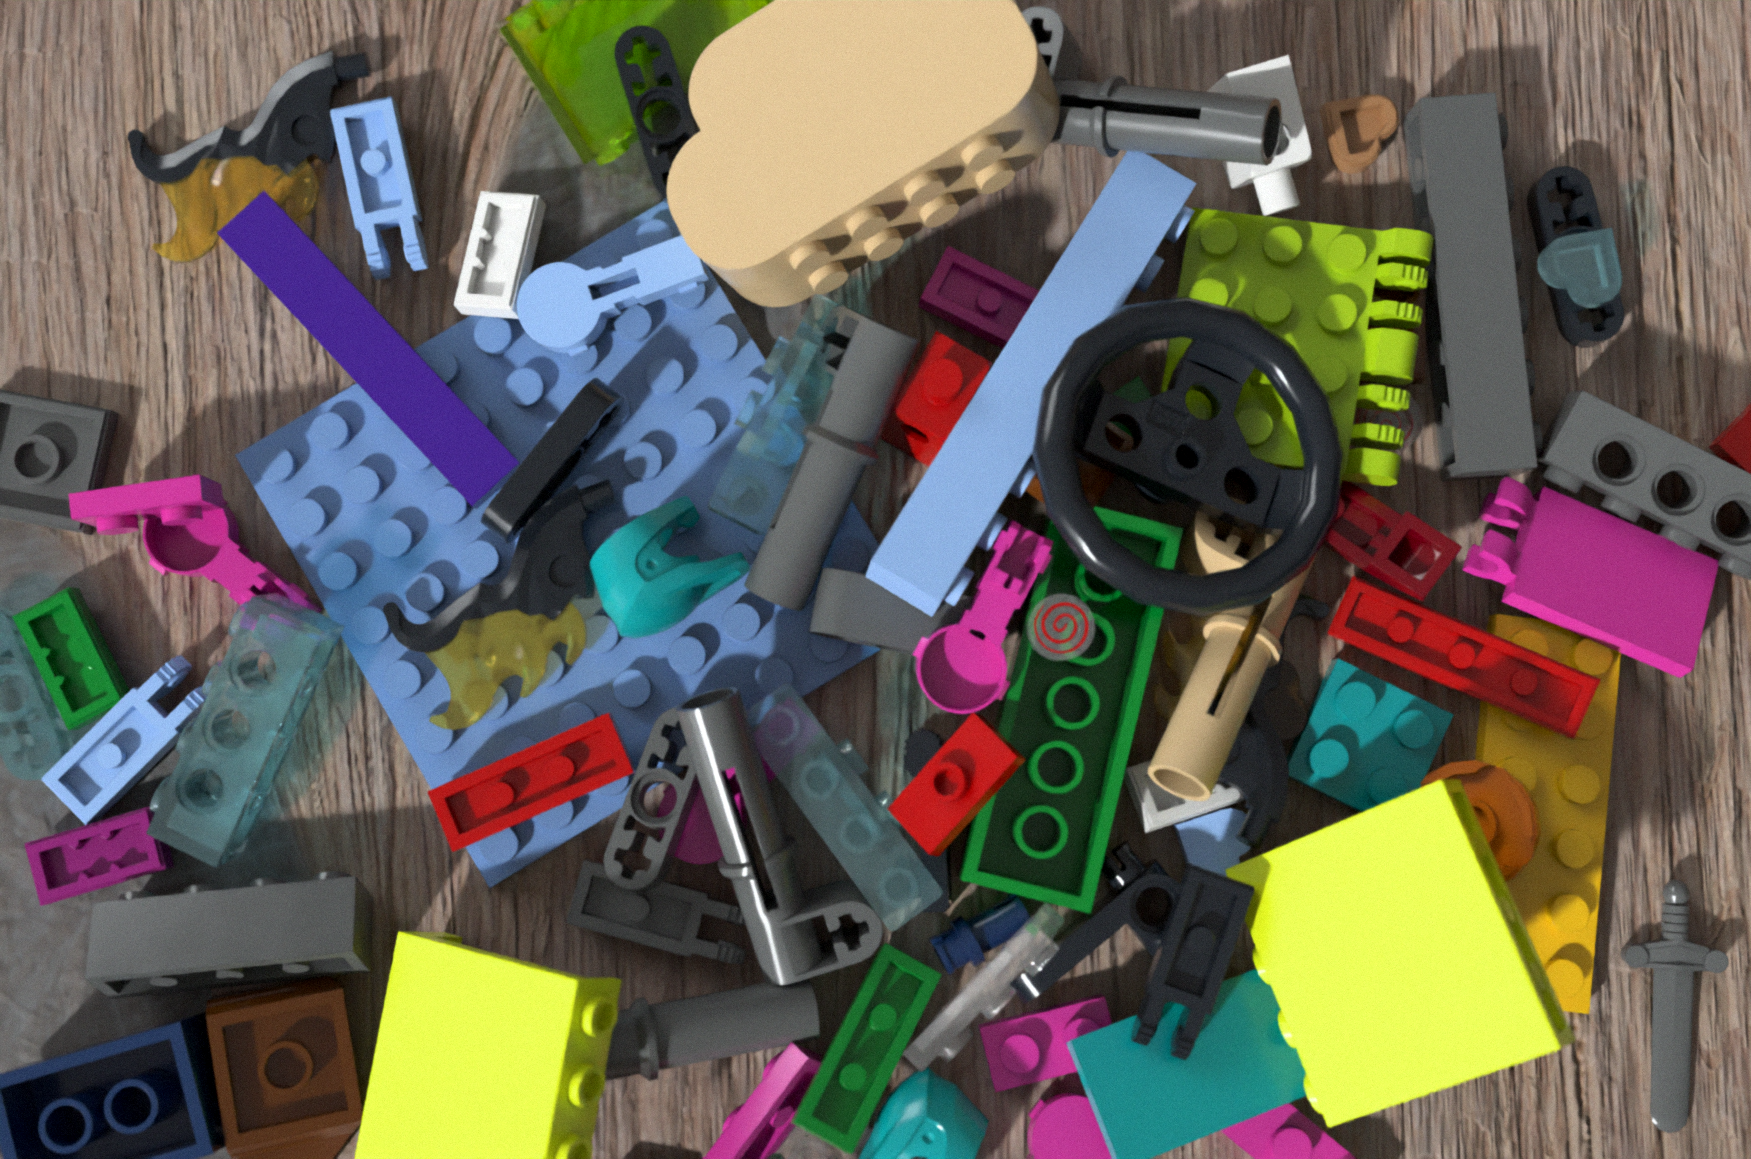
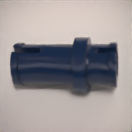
M1009 893L1006 898L966 920L961 915L949 921L950 929L937 936L930 937L929 940L942 966L950 976L955 973V970L969 962L973 967L985 962L984 954L1021 933L1034 929V926L1019 897L1016 894Z

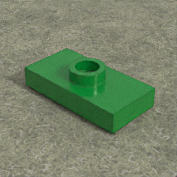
M68 587L12 616L68 730H79L104 717L130 691L79 588Z

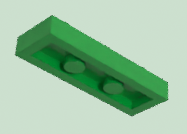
M887 943L881 945L791 1123L846 1154H853L942 974Z

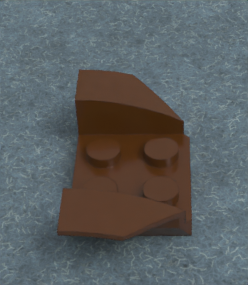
M333 976L211 989L212 997L207 1000L206 1020L226 1150L230 1158L334 1159L350 1135L361 1124L364 1111L344 986L337 982V979Z

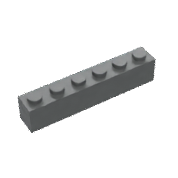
M1496 92L1420 98L1403 118L1414 228L1415 230L1427 232L1434 237L1431 261L1426 266V271H1428L1429 275L1426 287L1425 331L1441 481L1449 482L1518 476L1537 467V458L1541 455L1543 440L1540 425L1537 421H1532L1530 396L1534 392L1536 378L1532 361L1529 358L1525 359L1523 334L1528 327L1529 315L1525 299L1518 297L1516 273L1520 269L1522 252L1518 237L1511 234L1509 212L1513 208L1515 189L1511 175L1505 174L1502 153L1508 138L1507 121L1503 113H1498Z

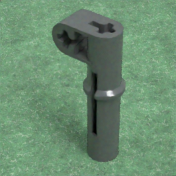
M1043 6L1030 7L1021 12L1034 35L1059 97V121L1050 143L1094 147L1100 155L1111 158L1122 150L1268 166L1274 159L1279 145L1282 125V109L1277 98L1128 85L1126 79L1119 75L1110 76L1104 82L1078 80L1083 54L1078 42L1061 17L1053 9Z
M837 306L827 316L816 340L814 361L816 365L833 375L834 378L815 421L804 425L801 434L805 435L807 440L744 583L748 590L782 607L797 611L804 610L867 465L876 466L879 457L875 450L876 443L921 341L845 306Z
M724 687L693 696L677 705L675 710L723 853L717 865L721 874L732 881L765 982L774 986L787 985L859 963L870 957L879 947L883 936L882 922L876 899L870 889L862 883L849 879L834 881L809 890H803L793 859L798 849V844L792 835L785 834L739 689L737 687ZM733 767L762 852L766 870L773 888L766 891L764 890L750 841L748 840L726 770ZM844 914H851L856 925L844 928L839 917ZM824 915L828 930L832 936V940L819 943L812 918Z
M808 978L799 982L776 986L765 982L648 1005L646 998H637L629 1009L618 1010L617 1021L612 1030L605 1079L608 1081L640 1074L648 1081L658 1079L659 1070L788 1046L790 1042L799 1044L817 1040L820 1033L819 1014L811 981Z

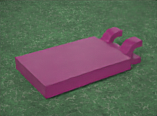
M1507 476L1500 481L1497 494L1489 492L1484 497L1478 518L1498 526L1512 528L1518 531L1514 543L1503 534L1489 529L1484 534L1481 547L1473 544L1468 549L1463 571L1506 585L1501 601L1678 678L1683 677L1694 669L1718 570V560L1697 551H1689L1673 541H1669L1655 533L1543 486L1532 496L1527 486Z

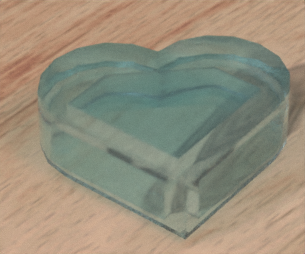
M1612 228L1572 234L1555 239L1539 255L1538 271L1541 278L1552 287L1567 289L1570 298L1576 304L1585 308H1596L1612 300L1619 293L1622 286V271Z

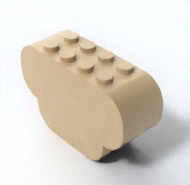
M775 0L714 39L698 58L689 82V104L693 117L701 131L685 143L672 163L667 179L668 206L689 248L742 297L766 307L793 305L809 298L815 293L825 294L837 289L848 279V273L870 260L879 261L890 257L902 247L906 238L925 227L933 228L948 222L958 213L959 206L979 194H991L1007 186L1014 179L1016 172L1038 158L1051 142L1056 132L1060 115L1058 93L1034 35L1013 0Z

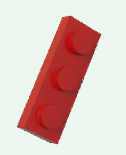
M608 712L427 791L450 848L452 852H455L632 775L636 772V769L612 713Z

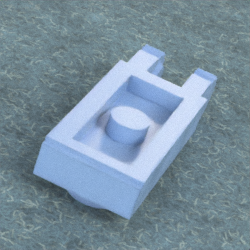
M392 96L331 109L330 113L354 225L362 235L366 258L375 280L390 277V257L380 231L399 226L404 242L405 257L413 271L428 269L429 261L426 246L418 223L423 220L396 101Z
M177 655L166 662L140 688L133 687L42 777L41 780L85 825L98 822L187 733L184 729L196 722L219 698L218 695L220 693L210 683H205L190 692L185 700L170 714L161 707L157 701L179 685L191 670L192 665L182 655Z

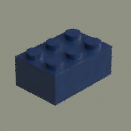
M206 1012L31 1062L0 1073V1148L3 1159H197L214 1154L226 1146Z

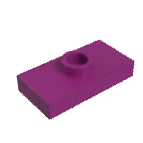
M149 806L24 843L40 906L53 904L174 868L158 806Z

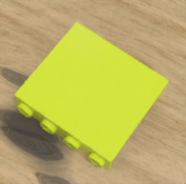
M1460 779L1439 780L1225 870L1228 877L1255 887L1244 919L1255 944L1252 951L1253 961L1262 980L1266 984L1271 985L1280 1006L1278 1023L1282 1035L1292 1048L1297 1049L1306 1071L1304 1088L1308 1100L1315 1111L1323 1114L1328 1127L1553 1052L1576 1041Z
M398 931L354 1159H592V1141L599 1102L605 1089V1069L612 1030L618 1017L617 1003L622 979L578 976L461 944L463 937L446 932Z

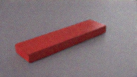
M1354 575L1327 632V635L1570 740L1575 739L1601 680Z

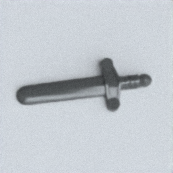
M1677 879L1669 881L1663 889L1662 895L1665 903H1662L1661 938L1638 944L1629 943L1621 950V958L1627 965L1634 968H1653L1650 1114L1653 1124L1659 1130L1667 1133L1681 1130L1686 1125L1689 1116L1694 971L1721 973L1727 969L1729 964L1727 955L1722 951L1689 941L1690 905L1686 904L1690 898V892L1687 885Z

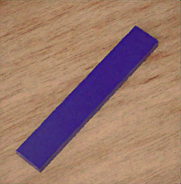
M265 191L260 193L217 232L472 507L478 509L509 480L521 465L517 458Z

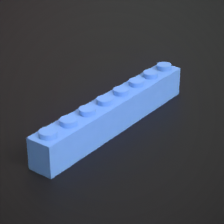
M1126 152L873 556L865 577L933 617L943 600L952 606L956 605L975 573L964 566L976 546L988 552L1008 519L997 512L1009 492L1021 498L1037 471L1035 462L1030 457L1033 451L1043 387L1076 337L1122 307L1127 306L1124 303L1134 287L1143 293L1147 291L1165 261L1155 255L1159 245L1164 238L1175 244L1195 212L1184 204L1197 183L1146 153Z

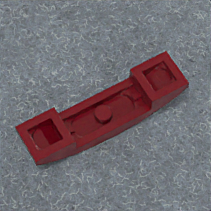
M1227 473L1228 476L1249 492V487L1241 476ZM1342 480L1338 517L1322 545L1367 573L1421 601H1424L1462 549V546L1410 512L1406 511L1402 516L1352 482Z

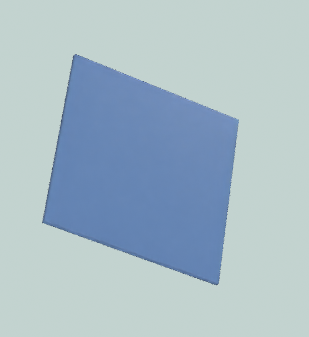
M662 201L561 262L577 265L585 271L598 266L607 268L623 262L622 257L682 234L671 215L668 203ZM702 261V264L708 273L709 280L699 284V289L683 295L678 292L646 305L637 303L621 309L622 314L607 319L603 332L589 346L590 351L575 357H570L569 353L549 350L533 340L525 332L519 319L470 315L414 349L520 463L525 460L579 391L592 379L599 378L624 398L623 404L614 420L551 497L557 496L575 484L581 489L607 479L610 480L617 503L588 513L589 519L584 521L583 539L591 559L607 539L634 519L681 496H688L695 505L700 519L693 527H680L664 549V552L673 557L697 555L701 562H708L741 552L751 569L807 440L806 436L801 434L805 423L704 261ZM595 286L590 287L594 300L602 297ZM357 383L235 455L431 789L608 712L612 713L637 770L657 718L665 711L677 707V705L693 696L718 688L737 687L740 691L751 728H754L767 720L765 716L779 702L783 704L790 697L795 701L800 700L881 650L880 648L836 640L808 632L820 573L804 610L797 611L774 604L748 590L744 585L749 574L748 572L739 581L699 605L682 622L654 636L636 639L621 637L616 624L604 610L596 588L593 599L585 600L581 595H578L574 598L566 613L556 621H552L545 615L531 617L521 611L500 613L488 619L466 622L459 637L438 651L428 653L416 652L407 649L397 641L383 613L384 606L390 602L401 605L409 621L414 624H423L437 617L456 599L478 583L496 585L504 580L508 574L519 537L511 543H506L481 523V518L486 508L502 487L478 509L472 507ZM852 500L822 568L840 569L866 575L869 564L880 545ZM673 729L669 740L677 745V752L673 763L670 764L660 758L656 768L667 769L675 774H679L685 769L676 765L681 749L687 746L682 730ZM635 773L466 847L489 888L494 887L620 810ZM660 781V782H657V783L653 784V785L647 790V792H649V791H651L652 789L656 788L657 786L661 785V784L664 783L665 781Z

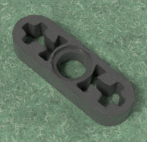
M676 707L662 713L653 725L604 855V867L609 879L618 887L634 892L650 891L659 886L667 876L700 788L687 746L681 749L676 765L681 768L688 769L685 779L667 769L656 768L660 758L672 764L677 752V745L669 740L673 729L682 730L675 710ZM660 781H668L676 790V805L668 815L661 818H653L645 809V794L653 784ZM636 820L653 829L665 830L662 840L650 835L648 836L643 849V855L652 860L651 866L647 872L637 870L633 878L630 879L631 867L623 863L624 855L627 851L638 852L645 837L644 833L633 830Z

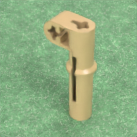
M1229 497L1238 504H1247L1239 499ZM1197 510L1181 537L1179 551L1181 560L1187 569L1196 575L1242 567L1276 543L1280 535L1245 532ZM1214 535L1218 536L1222 541L1215 538ZM1240 541L1250 546L1245 559L1235 554ZM1314 559L1306 571L1260 604L1219 612L1218 615H1214L1206 621L1203 629L1206 643L1148 768L1150 778L1158 786L1184 799L1192 801H1206L1210 799L1267 667L1278 664L1283 649L1279 639ZM1250 615L1256 616V621L1236 661L1235 668L1214 715L1207 714L1209 706L1239 639L1248 624Z

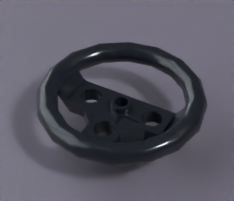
M1185 296L1124 306L1073 340L1042 389L1032 451L1047 515L1082 566L1136 603L1195 616H1204L1258 605L1309 568L1338 517L1345 454L1330 397L1294 345L1243 310ZM1179 337L1192 340L1175 367L1166 392L1134 404L1105 391L1097 379L1105 366L1139 344ZM1254 368L1265 374L1293 415L1304 458L1303 470L1281 469L1252 456L1233 413L1242 387ZM1188 390L1199 391L1208 398L1212 408L1209 420L1198 419L1190 413L1185 400ZM1108 422L1122 423L1130 430L1133 436L1131 452H1120L1108 443L1105 435ZM1076 457L1133 482L1137 491L1146 500L1154 504L1170 505L1179 502L1245 532L1280 535L1276 543L1242 567L1196 575L1155 566L1113 538L1085 497ZM1227 473L1237 474L1246 481L1250 492L1247 504H1238L1226 494L1224 479Z

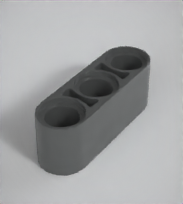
M822 568L808 632L836 640L913 655L922 636L926 638L937 628L957 622L963 609H969L974 597L961 595L955 606L943 600L933 617L868 579L865 577V574L833 568ZM971 629L969 632L982 640L985 634L977 630Z

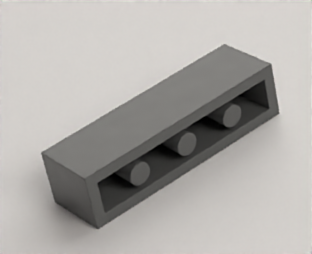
M339 871L321 872L314 875L313 880L291 883L277 878H260L249 882L248 887L222 889L214 885H193L185 888L183 894L158 896L145 891L126 892L119 896V900L93 903L85 980L110 999L368 973L371 972L373 897L356 876Z

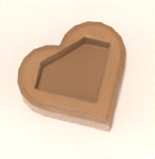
M1369 94L1324 103L1319 110L1331 161L1340 171L1348 174H1358L1367 170L1378 158L1381 144L1395 132L1399 123V111L1395 103L1381 94Z

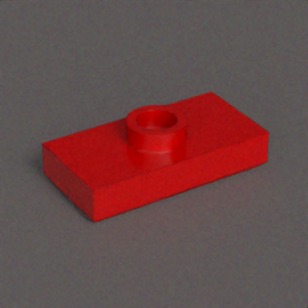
M973 712L887 810L929 855L939 857L1026 759L983 715Z

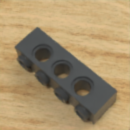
M1584 390L1568 392L1542 439V452L1540 457L1537 458V462L1548 467L1543 477L1575 493H1579L1582 486L1585 485L1605 495L1601 503L1603 508L1637 523L1640 515L1643 514L1664 525L1658 534L1659 536L1673 541L1692 552H1695L1699 544H1702L1722 554L1717 563L1718 566L1751 581V474ZM1614 442L1624 451L1625 464L1617 475L1609 478L1601 472L1598 466V455L1606 444ZM1672 471L1681 479L1683 491L1676 503L1666 507L1657 496V485L1662 476ZM1732 501L1740 510L1741 520L1733 533L1724 536L1717 527L1716 516L1719 509L1725 503Z

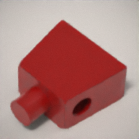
M936 331L900 390L885 423L881 440L930 467L989 373L993 363ZM906 424L920 430L927 438L916 434Z

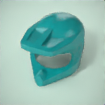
M681 496L634 519L607 539L595 552L589 566L602 606L616 624L621 637L636 639L654 636L671 629L687 618L699 605L736 583L750 571L749 563L741 552L708 562H701L697 555L673 557L664 552V549L680 527H693L700 519L695 505L688 496Z
M929 1067L915 1071L902 1080L888 1095L878 1112L873 1131L858 1159H911L916 1156L926 1157L927 1159H975L985 1136L989 1119L956 1084L942 1078Z

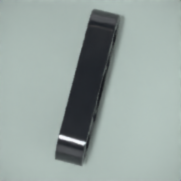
M635 26L626 30L618 38L614 50L615 65L654 191L661 201L668 203L667 185L664 184L663 179L668 178L671 163L667 151L655 157L652 149L675 147L683 140L692 138L697 134L667 39L655 28ZM644 44L648 53L659 52L660 56L653 59V74L657 86L647 89L639 96H635L633 89L644 90L645 80L640 66L637 63L627 64L626 60H630L634 56L633 46ZM665 80H669L671 87L658 85L662 84ZM667 102L677 109L680 115V122L674 131L662 135L656 134L647 128L643 116L651 104Z
M1569 166L1556 167L1545 173L1531 186L1527 195V209L1558 330L1568 343L1580 348H1591L1610 339L1620 330L1624 321V308L1591 182L1583 172ZM1556 187L1560 194L1570 193L1572 197V202L1564 207V209L1560 203H1550L1547 195ZM1576 221L1580 223V226L1570 227L1560 234H1556L1554 231L1563 222H1566V226ZM1577 242L1586 248L1590 256V265L1585 273H1573L1563 266L1560 260V249L1563 243ZM1591 280L1595 282L1596 286L1584 293L1583 289L1575 294L1570 293V289L1581 287ZM1585 308H1588L1590 312L1600 311L1603 321L1594 326V329L1591 323H1580L1578 319V313Z
M594 378L588 382L486 508L481 518V523L506 543H511L518 538L531 516L551 499L618 414L624 398L599 378Z

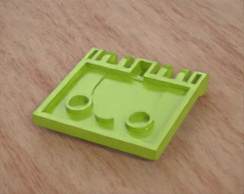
M1192 207V210L1195 212L1190 218L1177 298L1185 296L1243 310L1294 345L1330 397L1345 454L1342 480L1379 486L1396 485L1398 483L1401 456L1393 452L1383 451L1382 449L1396 450L1403 448L1404 431L1389 425L1373 423L1353 424L1356 407L1384 412H1402L1409 409L1411 395L1407 390L1376 384L1359 386V382L1363 380L1392 385H1406L1413 382L1419 336L1409 331L1391 328L1414 329V327H1419L1422 322L1423 311L1419 306L1406 302L1399 303L1398 301L1390 300L1372 302L1374 287L1411 292L1424 290L1427 287L1429 274L1422 267L1430 264L1434 237L1424 231L1405 228L1381 231ZM1368 325L1383 326L1368 330ZM1179 337L1169 340L1161 393L1166 392L1172 373L1190 345L1191 339ZM1254 368L1242 387L1233 413L1252 456L1281 469L1303 470L1304 458L1293 415L1265 374ZM1188 390L1185 400L1190 413L1198 419L1209 420L1212 408L1208 398L1199 391ZM1350 445H1351V446H1358V447H1365V448L1349 449Z

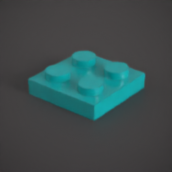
M1339 658L1332 659L1307 712L1305 728L1295 737L1287 754L1289 778L1359 813L1365 812L1420 789V782L1425 778L1454 714Z

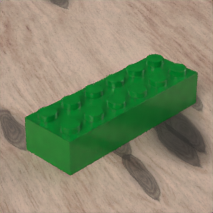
M1097 506L1094 507L1095 512L1113 538L1151 564L1174 570L1183 528ZM1047 515L1042 537L1054 542L1049 552L1052 558L1044 573H1038L1027 594L1006 678L1011 683L1000 702L994 726L1026 760L971 820L957 876L961 881L1091 914L1164 609L1134 602L1084 568ZM1062 602L1075 604L1084 611L1088 620V635L1079 648L1069 653L1049 651L1040 644L1035 635L1034 621L1038 611L1043 607L1036 622V630L1040 640L1052 650L1066 651L1075 647L1084 635L1085 622L1082 614L1071 606H1060L1052 610L1045 621L1046 632L1056 640L1067 639L1074 630L1073 620L1069 617H1062L1056 623V627L1062 629L1065 624H1067V627L1063 632L1055 631L1053 622L1056 617L1066 613L1076 619L1077 631L1075 636L1070 641L1062 644L1054 643L1045 637L1041 628V621L1045 612L1051 606Z

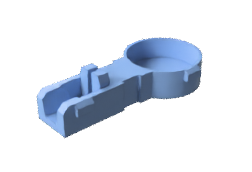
M680 235L622 257L623 262L607 268L598 266L585 271L571 263L557 261L546 264L532 272L521 286L517 298V314L523 329L533 340L549 350L569 353L570 357H575L590 351L589 346L601 335L606 326L607 319L622 314L621 309L637 303L646 305L678 292L683 295L699 289V284L709 280V276L701 259L689 248L683 236ZM595 286L602 297L594 300L590 287Z

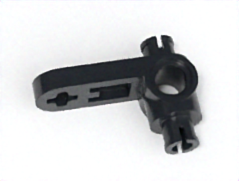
M1127 841L1122 842L1111 850L1112 854L1121 863V868L1116 865L1111 857L1105 855L1101 874L1113 889L1092 906L1091 914L1084 912L1019 966L1007 979L1006 983L1022 1003H1027L1051 987L1124 925L1134 933L1154 958L1180 884L1170 877L1157 859L1143 864L1130 848L1131 845ZM1160 887L1167 898L1166 911L1158 920L1144 922L1139 918L1136 911L1137 899L1147 888Z

